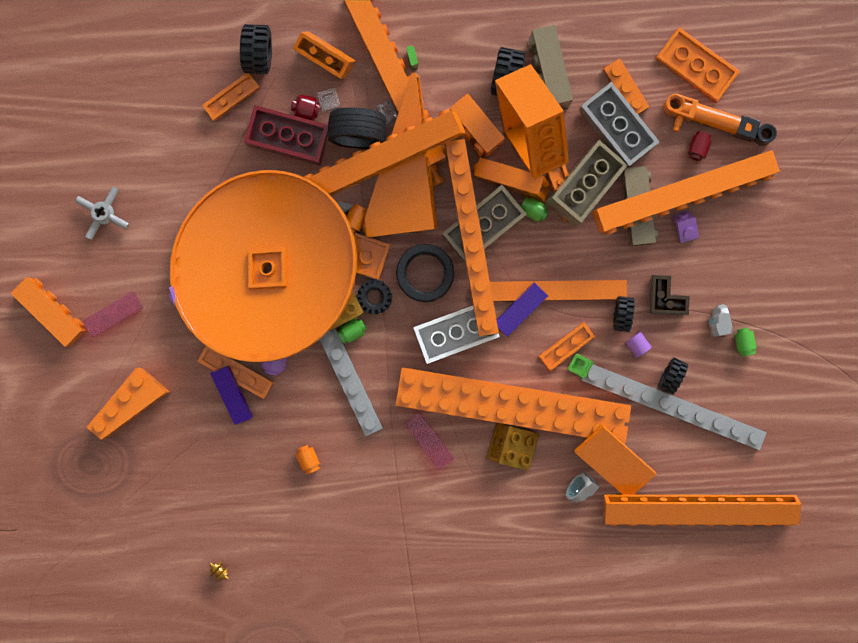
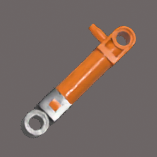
M680 94L670 95L663 103L664 112L676 118L673 128L674 132H679L684 120L687 122H698L731 133L733 137L748 142L754 140L759 146L769 144L777 136L776 128L771 124L760 126L761 121L743 115L739 117L699 104L698 100ZM670 101H675L678 104V109H673L670 106ZM761 131L768 133V139L762 137Z

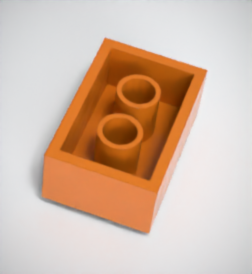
M468 93L450 107V111L453 110L458 113L466 134L462 135L466 142L471 141L474 145L473 150L479 157L483 156L486 159L503 145L504 136Z

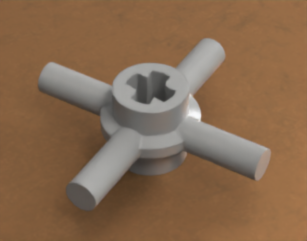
M112 187L105 201L97 202L96 204L80 196L76 198L75 203L90 210L91 218L93 219V223L85 237L92 240L99 226L109 222L127 230L129 223L115 216L114 209L111 206L119 189ZM101 210L106 212L104 216L99 214Z

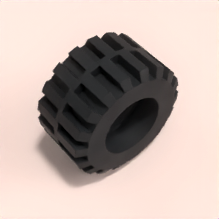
M244 24L240 35L241 69L243 73L268 74L272 59L271 30L268 25Z
M505 47L499 49L490 89L491 95L497 96L495 80L523 68L525 60L524 51Z

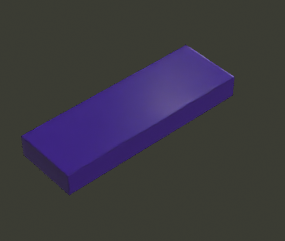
M533 282L496 319L498 328L508 337L548 295Z
M229 365L211 372L210 375L234 425L251 419L253 415Z

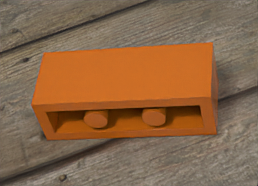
M309 31L301 32L293 47V50L340 79L349 76L356 62L353 58Z

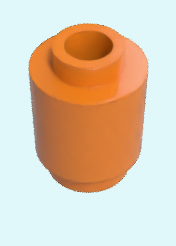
M358 204L350 207L346 215L353 233L355 231L360 232L367 209Z
M304 445L297 449L298 453L295 456L306 475L320 469L318 465L320 462L313 446L308 447V445Z

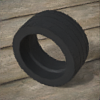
M356 107L338 108L330 112L328 140L331 143L348 148L370 149L369 146L371 144L385 142L386 116L383 113Z
M431 244L416 245L408 249L401 256L396 270L397 281L401 290L409 298L419 302H432L440 299L449 291L454 279V266L448 254L441 248ZM420 255L436 257L444 268V278L441 285L430 292H420L414 289L407 279L409 263Z

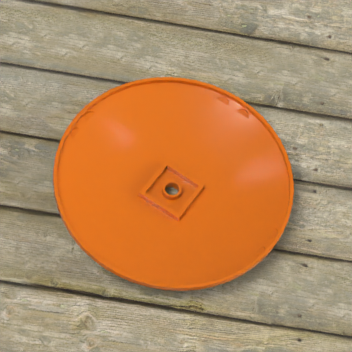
M260 170L237 175L217 185L205 194L183 221L176 236L170 260L171 287L173 286L176 296L174 302L188 329L204 345L215 352L246 362H270L285 359L304 351L319 341L334 326L346 308L351 297L357 272V251L354 234L346 215L338 203L324 189L309 179L297 174L277 170ZM271 264V265H272V270H271V272L265 274V273H264V267H265V265Z

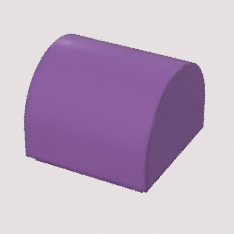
M641 331L624 342L635 358L640 357L652 348Z

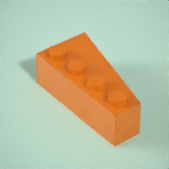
M142 367L135 368L86 428L99 439H107L144 410L155 404L159 399L170 393V391Z

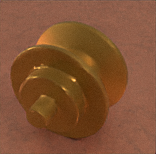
M223 561L217 562L215 565L213 563L209 565L211 567V574L209 576H216L215 582L221 581L223 578L227 581L229 578L227 576V569L229 567L223 568Z

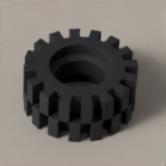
M375 279L368 280L359 288L357 299L365 312L379 314L389 308L392 301V293L384 282ZM371 290L381 292L382 300L380 303L373 305L368 302L367 295Z
M617 297L613 314V330L630 332L635 312L634 298Z
M673 357L662 373L658 388L674 395L686 376L688 364Z

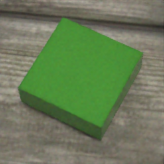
M414 46L406 47L411 70L417 69L418 60Z
M576 353L567 370L585 379L594 362Z

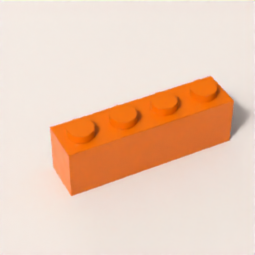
M26 277L10 294L64 347H71L86 332L83 328L84 324L78 318H73L69 314L71 311L65 305H60L55 301L57 297L50 291L46 292L42 288L43 284L35 277L34 279Z

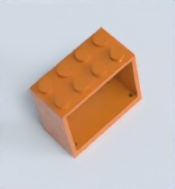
M530 64L495 80L503 132L533 178L535 179L569 163L564 111Z

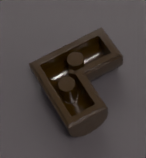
M651 275L650 314L689 315L690 296L670 295L671 276Z

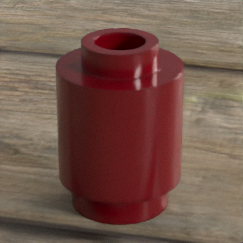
M697 131L696 135H693L688 150L691 159L696 161L706 159L712 142L710 134Z

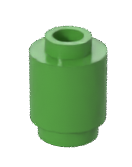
M526 197L521 205V208L527 214L526 216L537 223L540 220L544 221L549 213L546 210L548 206L534 198Z
M355 318L340 326L337 333L345 344L364 336V331L367 328L362 319L358 321Z
M749 327L737 329L734 337L737 352H740V356L756 354L755 349H757L753 330L749 331Z

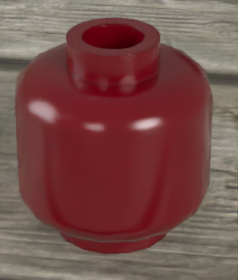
M299 95L297 100L293 99L291 111H294V116L308 120L318 117L320 103H317L315 97Z

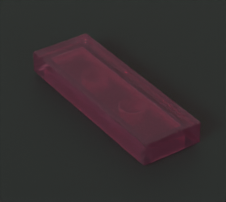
M132 291L86 318L83 322L92 337H95L143 309V306Z
M418 413L405 423L438 470L454 459L421 413Z

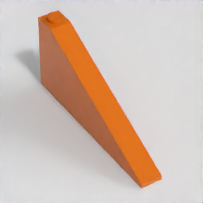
M411 73L392 135H400L404 133L405 128L410 126L417 127L425 119L420 75L417 73ZM429 151L378 175L365 215V223H363V231L367 237L438 229Z

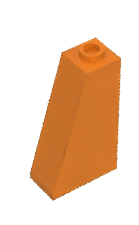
M481 157L473 168L474 176L478 180L497 187L503 185L506 190L534 198L545 203L551 187L545 176L541 175L534 179L528 171Z

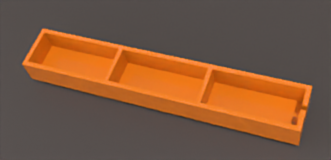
M402 367L395 406L587 438L604 425L625 444L628 426H625V422L629 423L632 405Z

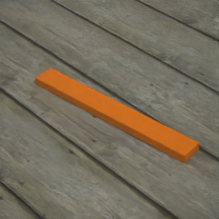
M627 280L490 282L493 301H515L533 282L548 295L545 300H615L618 296L627 297Z

